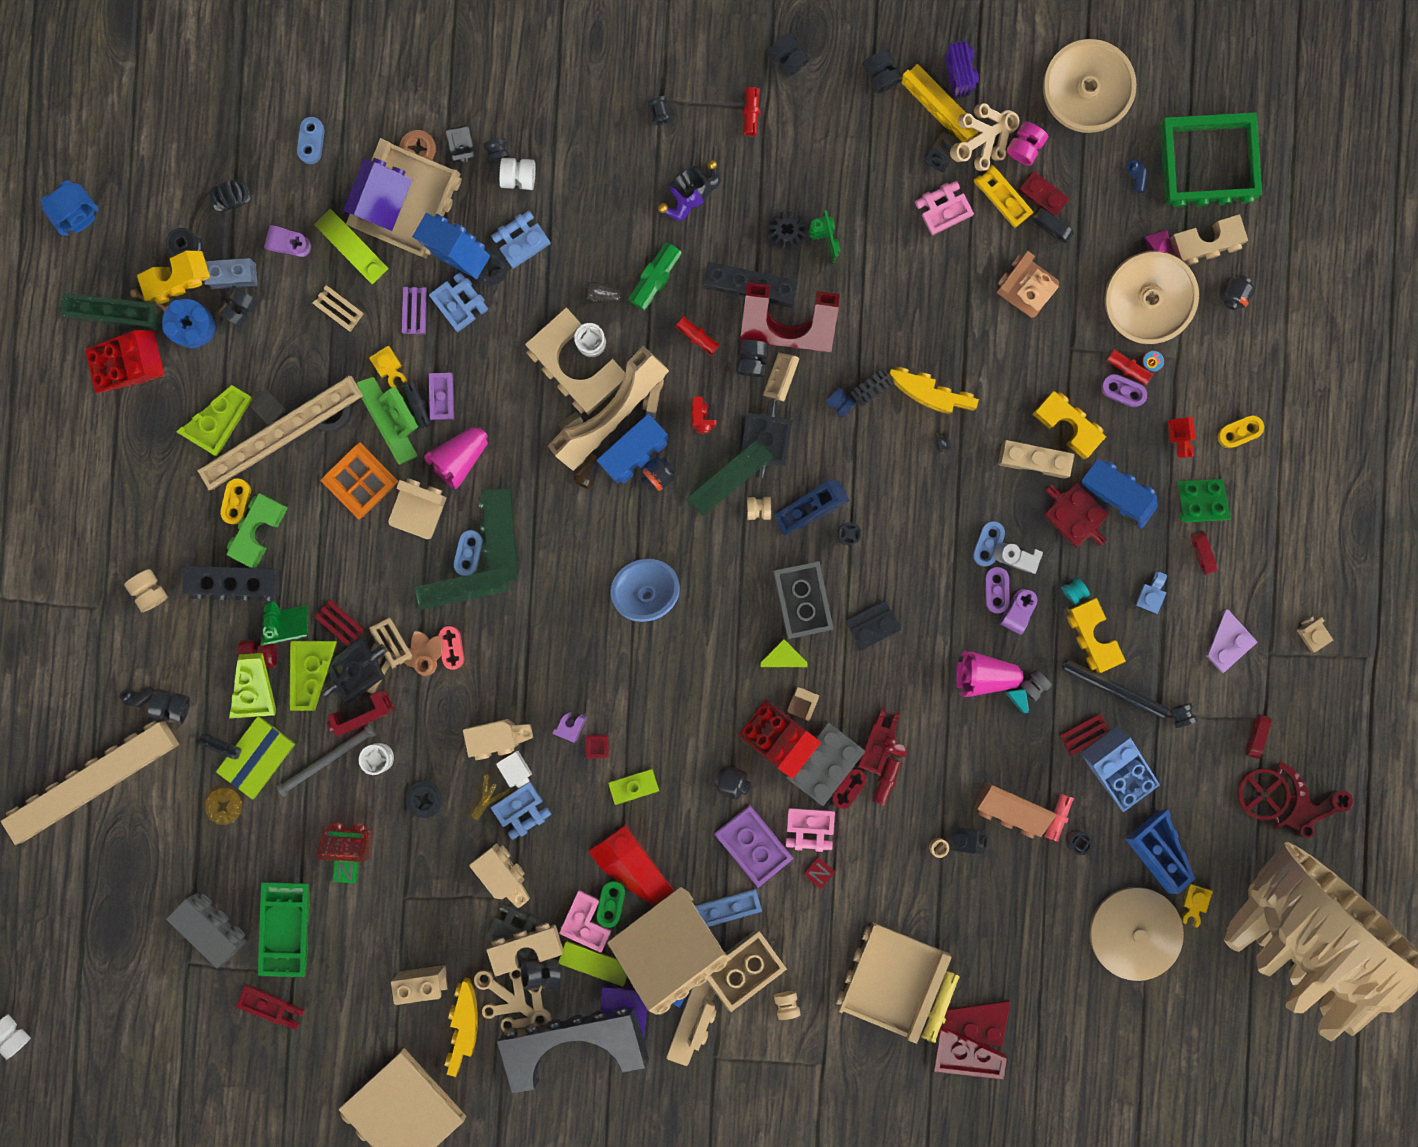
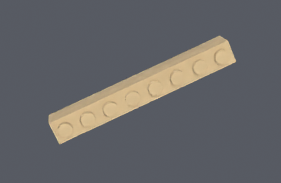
M155 720L144 727L145 731L139 735L134 733L124 739L125 744L119 748L117 745L109 748L104 752L106 756L98 760L96 757L84 764L86 766L85 769L80 772L75 770L65 776L66 781L59 784L56 782L45 789L47 793L42 796L37 794L26 800L27 805L23 808L15 807L6 813L7 818L0 822L13 843L17 845L25 842L177 747L179 743L166 722L157 723Z

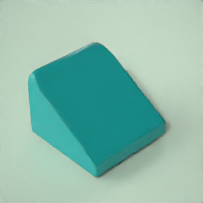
M1024 689L1005 691L1022 713H1028L1027 694Z

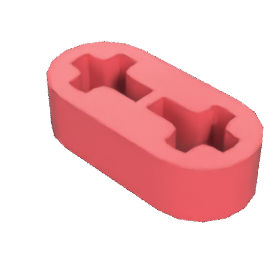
M453 626L444 627L439 633L443 646L442 661L446 668L455 670L464 663L461 635L459 630ZM447 630L456 635V638L452 639V647H450L448 640H444ZM450 649H453L455 656H459V661H456L455 666H453L452 662L447 661V658L451 657Z

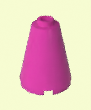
M471 427L427 452L424 458L428 465L434 464V472L451 488L454 486V489H457L487 446L488 442L486 439L488 436L480 427L477 429Z
M963 651L960 655L964 656L962 662L957 664L956 684L957 688H962V692L959 694L963 697L1015 689L1023 681V671L1020 670L1018 665L972 651Z

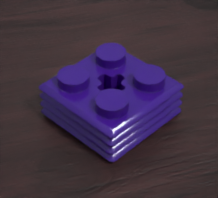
M965 40L963 43L961 41L959 43L955 42L954 45L950 43L945 55L952 95L955 99L957 97L961 98V96H970L972 90L976 88V83L979 82L977 69H973L971 60H974L973 48L968 46Z

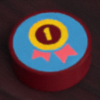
M1150 350L1141 358V367L1153 374L1162 370L1165 365V357L1158 350Z

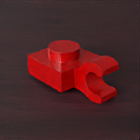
M1193 417L1168 420L1170 443H1177L1178 458L1194 457V450L1190 444L1191 440H1196Z

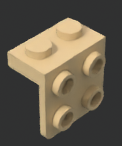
M407 478L406 482L399 480L396 489H399L400 492L389 518V525L419 537L431 539L447 498L441 495L442 491L431 486L428 487V490L420 488V482Z

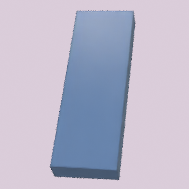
M756 888L694 905L708 927L762 912Z

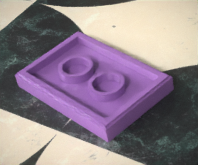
M750 804L714 833L758 888L794 859Z

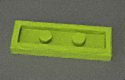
M566 940L559 964L619 986H624L627 975L617 958Z

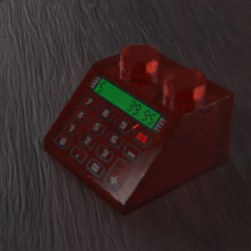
M330 823V826L322 830L316 859L365 862L372 855L373 829H367V825L354 824L353 828H346L343 823Z

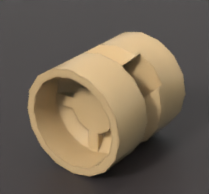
M151 569L135 575L124 584L129 594L136 596L135 603L141 612H146L156 607L168 598L162 586L156 585L157 578Z

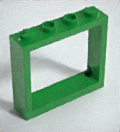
M1257 112L1164 118L1160 123L1165 205L1181 208L1190 203H1195L1197 207L1207 206L1209 202H1218V205L1232 204V201H1241V204H1246L1248 202H1255L1262 195ZM1233 128L1247 129L1250 189L1177 193L1173 132Z

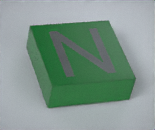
M335 858L333 882L357 883L359 859Z

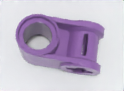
M269 225L264 248L278 253L304 257L310 253L312 244L308 238L300 233ZM302 242V246L295 247L296 243Z
M1026 589L1018 590L1014 594L1009 607L1004 612L1000 625L1021 635L1026 629L1030 616L1037 605L1036 594ZM1022 596H1027L1030 602L1023 604V601L1020 599Z

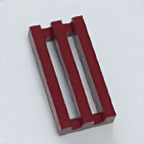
M329 600L315 616L317 620L348 647L365 631L362 626L332 600ZM332 607L357 629L356 634L332 614L329 609ZM324 614H326L332 621H334L341 629H343L352 638L350 640L346 638L339 630H337L330 622H328L323 617Z
M1099 713L1059 736L1072 756L1097 742L1109 733L1110 730L1103 720L1102 714ZM1096 721L1100 723L1069 741L1066 738ZM1103 729L1104 732L1096 735L1095 737L1083 742L1082 744L1074 748L1071 747V745L1075 744L1076 742Z

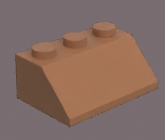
M987 782L984 783L974 806L980 810L978 815L989 820L994 816L1000 819L999 824L1010 829L1013 826L1022 829L1020 833L1030 838H1034V835L1042 837L1056 816L1054 812Z

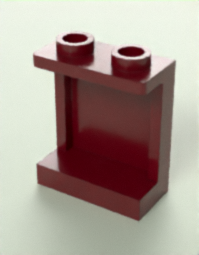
M387 691L377 692L370 696L376 709L345 722L340 711L327 715L329 718L327 725L331 733H335L336 736L344 735L395 712Z

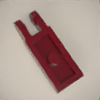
M881 707L876 723L872 726L864 748L865 753L861 756L858 767L878 775L881 774L888 755L885 750L884 741L895 736V728L900 717V713L895 712L892 715L889 729L882 727L883 719L887 713V708Z
M248 984L244 986L236 1008L277 1025L281 1024L292 1029H297L299 1023L288 1017H283L285 1010L298 1016H303L305 1012L303 1008L290 1004L289 1001Z

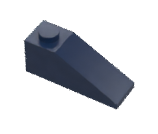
M827 481L775 514L774 517L783 534L788 535L833 512L850 500L840 481Z

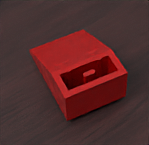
M134 330L85 349L95 394L148 382L164 376L154 331Z
M767 699L738 734L739 737L792 779L821 743Z

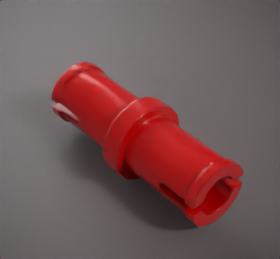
M748 87L745 89V107L742 109V114L744 115L743 135L746 136L748 133V136H757L758 116H760L761 111L758 108L760 89L756 88L755 91V87Z
M685 316L675 326L676 329L691 339L690 342L693 345L696 343L710 356L720 345L705 334L703 328L699 329L686 319Z
M1116 349L1113 350L1106 361L1123 371V375L1126 377L1129 375L1144 386L1147 385L1153 376L1152 372L1150 373L1136 364V360H1130L1116 351Z

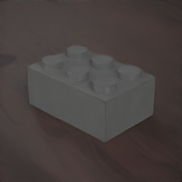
M819 561L773 571L787 639L834 630Z
M826 722L815 736L821 743L796 776L792 779L785 775L789 781L822 806L825 805L865 753L864 749L829 722Z
M196 893L185 899L166 920L210 963L218 968L227 962L248 940L244 937L245 933L239 927H233L227 921L228 917L221 910L217 911L211 905L212 902L206 895Z

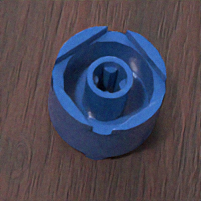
M69 180L62 182L56 191L51 195L44 196L40 201L43 213L59 234L64 236L69 235L68 231L73 230L75 233H78L88 227L96 218L94 212L99 210L80 184L71 183Z
M190 299L173 301L164 312L162 320L163 332L167 337L188 349H196L207 344L213 338L216 328L211 312L200 303ZM187 322H192L191 326H186Z

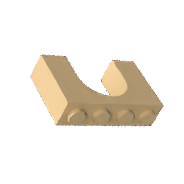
M565 308L525 344L529 349L526 353L534 362L539 360L544 367L541 370L550 380L554 377L560 383L557 388L565 397L569 394L575 400L572 404L580 413L585 411L589 415L622 385L625 372L613 359L594 376L585 380L569 378L561 371L559 366L560 352L563 346L575 336L577 329L582 325Z

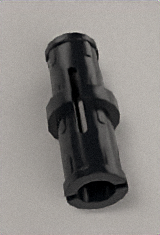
M410 382L409 386L408 383L404 384L402 389L409 403L408 409L412 411L418 429H424V424L426 427L432 425V422L424 407L426 403L425 400L421 399L416 382Z

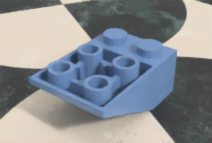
M1118 726L1081 753L1092 772L1122 812H1125L1160 786L1132 739Z

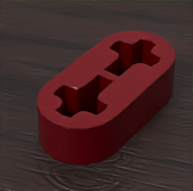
M1203 530L1192 533L1191 542L1203 574L1208 575L1216 572L1217 564L1206 533Z
M1262 714L1256 716L1246 746V756L1255 759L1261 757L1271 728V717Z
M858 768L851 769L832 794V801L838 808H848L865 786L866 775L862 770ZM861 774L859 777L862 780L861 783H855L850 788L849 785L852 782L850 775ZM846 789L850 790L846 796L848 802H841L839 804L837 794H843Z

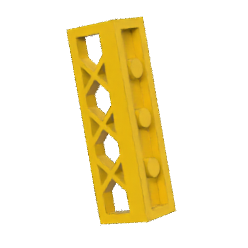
M918 64L903 74L901 83L956 139L961 142H967L979 133V131L972 128H961L959 126V116L967 113Z

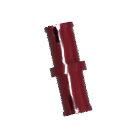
M888 757L884 772L878 778L879 785L872 801L886 806L892 787L896 786L895 779L902 765L901 761Z

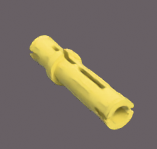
M946 971L932 1011L929 1012V1019L921 1036L922 1038L934 1043L936 1042L940 1027L946 1021L944 1016L960 978L958 975Z

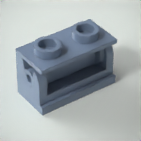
M250 258L205 261L210 278L205 280V285H210L211 289L231 288L232 285L237 288L257 286L256 263Z

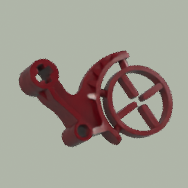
M1281 761L1277 765L1278 769L1276 772L1268 769H1257L1249 772L1242 778L1237 789L1238 802L1246 814L1259 820L1273 819L1275 822L1272 825L1273 830L1287 825L1294 829L1299 837L1303 838L1313 837L1315 833L1313 825L1318 821L1332 816L1336 812L1348 811L1354 803L1350 793L1337 790L1329 793L1327 798L1319 805H1313L1310 802L1307 786L1301 776L1293 768ZM1283 771L1292 781L1295 794H1290L1288 783L1281 776ZM1258 773H1269L1278 778L1265 789L1266 793H1271L1281 783L1284 787L1285 800L1281 808L1270 797H1265V801L1276 812L1270 816H1258L1250 811L1262 800L1261 796H1257L1247 805L1243 801L1242 792L1247 780L1257 792L1263 791L1252 777ZM1337 797H1343L1341 801L1343 805H1337L1339 801ZM1290 800H1294L1289 814L1280 821L1278 817L1287 809ZM1306 827L1307 832L1304 835L1303 829Z

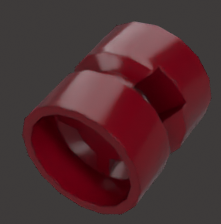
M254 639L239 641L238 657L241 654L263 653L266 668L276 667V643L261 645V639H259L258 643Z

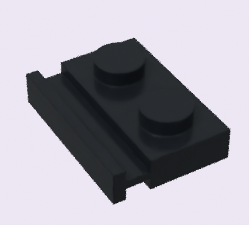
M887 600L845 621L860 651L902 630Z

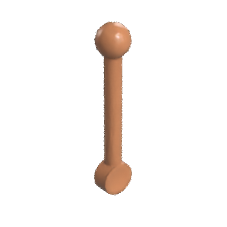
M137 289L130 291L132 298L138 297L144 300V296ZM146 301L164 311L169 307L156 304L155 301Z

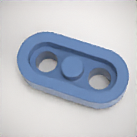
M315 117L305 118L301 122L297 154L306 164L318 162L322 155L324 126ZM310 125H315L313 131H308ZM311 147L312 152L305 154L306 148Z
M989 522L981 529L973 551V559L980 566H989L996 560L994 549L999 543L1003 542L1005 536L1004 527L1000 523ZM990 529L996 531L994 538L988 535ZM983 550L988 553L987 559H982L980 556Z
M466 531L459 539L454 568L458 574L463 576L472 575L478 567L483 547V538L476 531ZM470 538L476 540V544L472 547L468 545ZM465 560H468L470 562V567L468 569H465L462 566Z

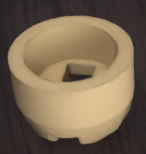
M934 838L929 844V849L935 857L942 858L949 852V845L942 838Z

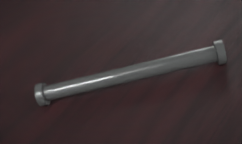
M370 724L365 725V729L283 784H277L278 792L283 797L286 796L290 789L369 736L374 737L376 735L374 729Z

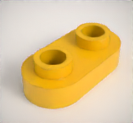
M1248 416L1221 428L1218 432V441L1225 448L1239 446L1261 436L1264 431V423L1257 416ZM1248 424L1253 426L1252 432L1247 430ZM1227 433L1232 435L1231 441L1226 439Z
M233 479L226 486L221 507V517L226 523L239 524L241 519L246 516L251 488L245 480ZM241 486L243 492L238 495L236 489ZM233 509H236L238 511L236 517L231 516V511Z

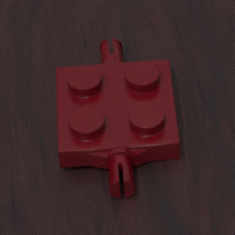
M1075 483L1068 491L1062 494L1053 484L1045 490L1055 501L1044 516L1075 548L1089 537L1099 546H1102L1107 541L1097 530L1109 514L1078 483Z

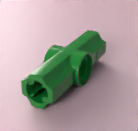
M665 242L653 262H650L640 277L641 280L628 301L645 311L656 293L661 291L668 281L670 272L682 255V252L672 244Z

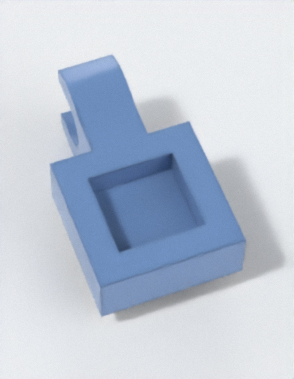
M1155 572L1150 586L1143 584L1135 605L1158 614L1166 592L1160 589L1164 585L1167 575Z

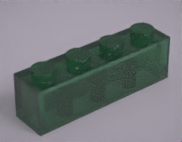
M63 292L60 316L75 321L160 331L163 308L152 303Z
M510 488L482 490V496H479V509L484 512V519L480 520L481 532L485 533L486 542H482L483 556H487L488 565H484L485 579L489 578V583L519 581L512 490Z

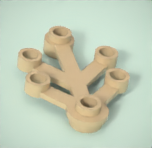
M978 104L974 109L975 116L977 118L987 117L997 123L989 126L973 118L971 114L960 115L958 124L961 128H972L981 133L967 142L954 144L950 150V155L956 162L967 161L971 157L972 150L984 143L981 157H977L974 162L975 168L978 171H983L990 167V156L995 161L1005 158L1009 134L1018 128L1019 117L1010 110L999 113L991 109L987 104ZM1000 133L998 145L993 147L995 136Z
M480 970L475 975L474 983L477 988L481 990L489 988L508 1002V1004L501 1005L486 1004L482 1009V1014L485 1018L491 1019L495 1015L521 1012L527 1016L516 1020L511 1017H505L501 1022V1029L503 1031L509 1029L504 1026L505 1021L512 1023L511 1028L515 1027L518 1029L538 1023L536 1021L537 1016L544 1017V1022L538 1023V1025L547 1024V1022L552 1020L551 1014L543 1009L541 998L542 986H540L538 991L528 990L532 994V1008L525 1002L521 976L514 977L513 971L509 973V976L513 980L515 995L493 980V974L489 970ZM487 975L488 982H482L480 976ZM491 1007L494 1012L488 1015L485 1009Z

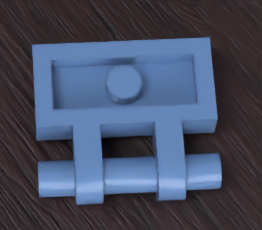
M529 210L523 215L518 214L514 217V221L505 227L503 225L497 228L498 231L491 235L495 243L503 238L507 244L499 249L513 269L551 244L538 223L531 228L527 225V222L534 218ZM521 227L524 232L512 239L509 234Z
M461 273L454 276V280L458 283L454 288L446 281L429 294L457 332L476 319L471 313L473 309L477 308L481 314L488 310L484 304L485 300L474 291L468 278L465 279ZM464 292L471 301L464 304L458 296L460 293Z
M531 782L491 807L503 827L510 822L515 827L508 832L512 840L518 836H524L528 833L527 830L536 824L544 823V819L551 815L547 807L541 811H538L535 807L543 800ZM529 811L532 817L522 823L518 817Z

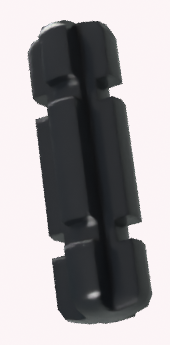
M205 733L198 740L199 745L235 760L240 757L242 752L241 748Z

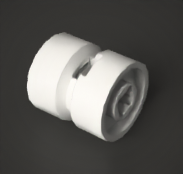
M515 158L501 159V188L514 189L518 185L520 189H534L535 160L521 159L520 162H517Z
M586 323L577 329L575 343L583 355L596 357L604 351L606 339L598 325Z
M383 743L369 745L359 755L361 769L371 775H377L388 770L394 761L392 749Z
M9 1014L0 1020V1054L6 1060L18 1052L31 1039L23 1029L16 1030L17 1024Z

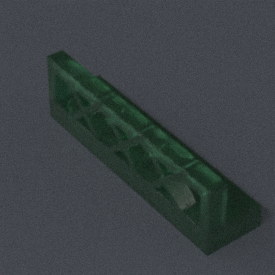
M760 439L756 440L690 495L686 501L689 505L693 504L703 516L706 515L773 459L774 456Z
M506 568L414 587L419 610L514 591L513 585L509 584Z

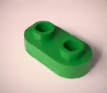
M609 881L602 889L597 920L601 926L606 928L615 926L620 919L625 888L618 881ZM610 889H617L618 894L612 896L609 892ZM606 911H611L613 913V917L608 919L605 917L604 913Z

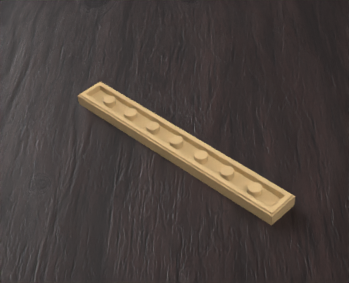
M348 376L197 471L208 490H213L363 397L353 377Z

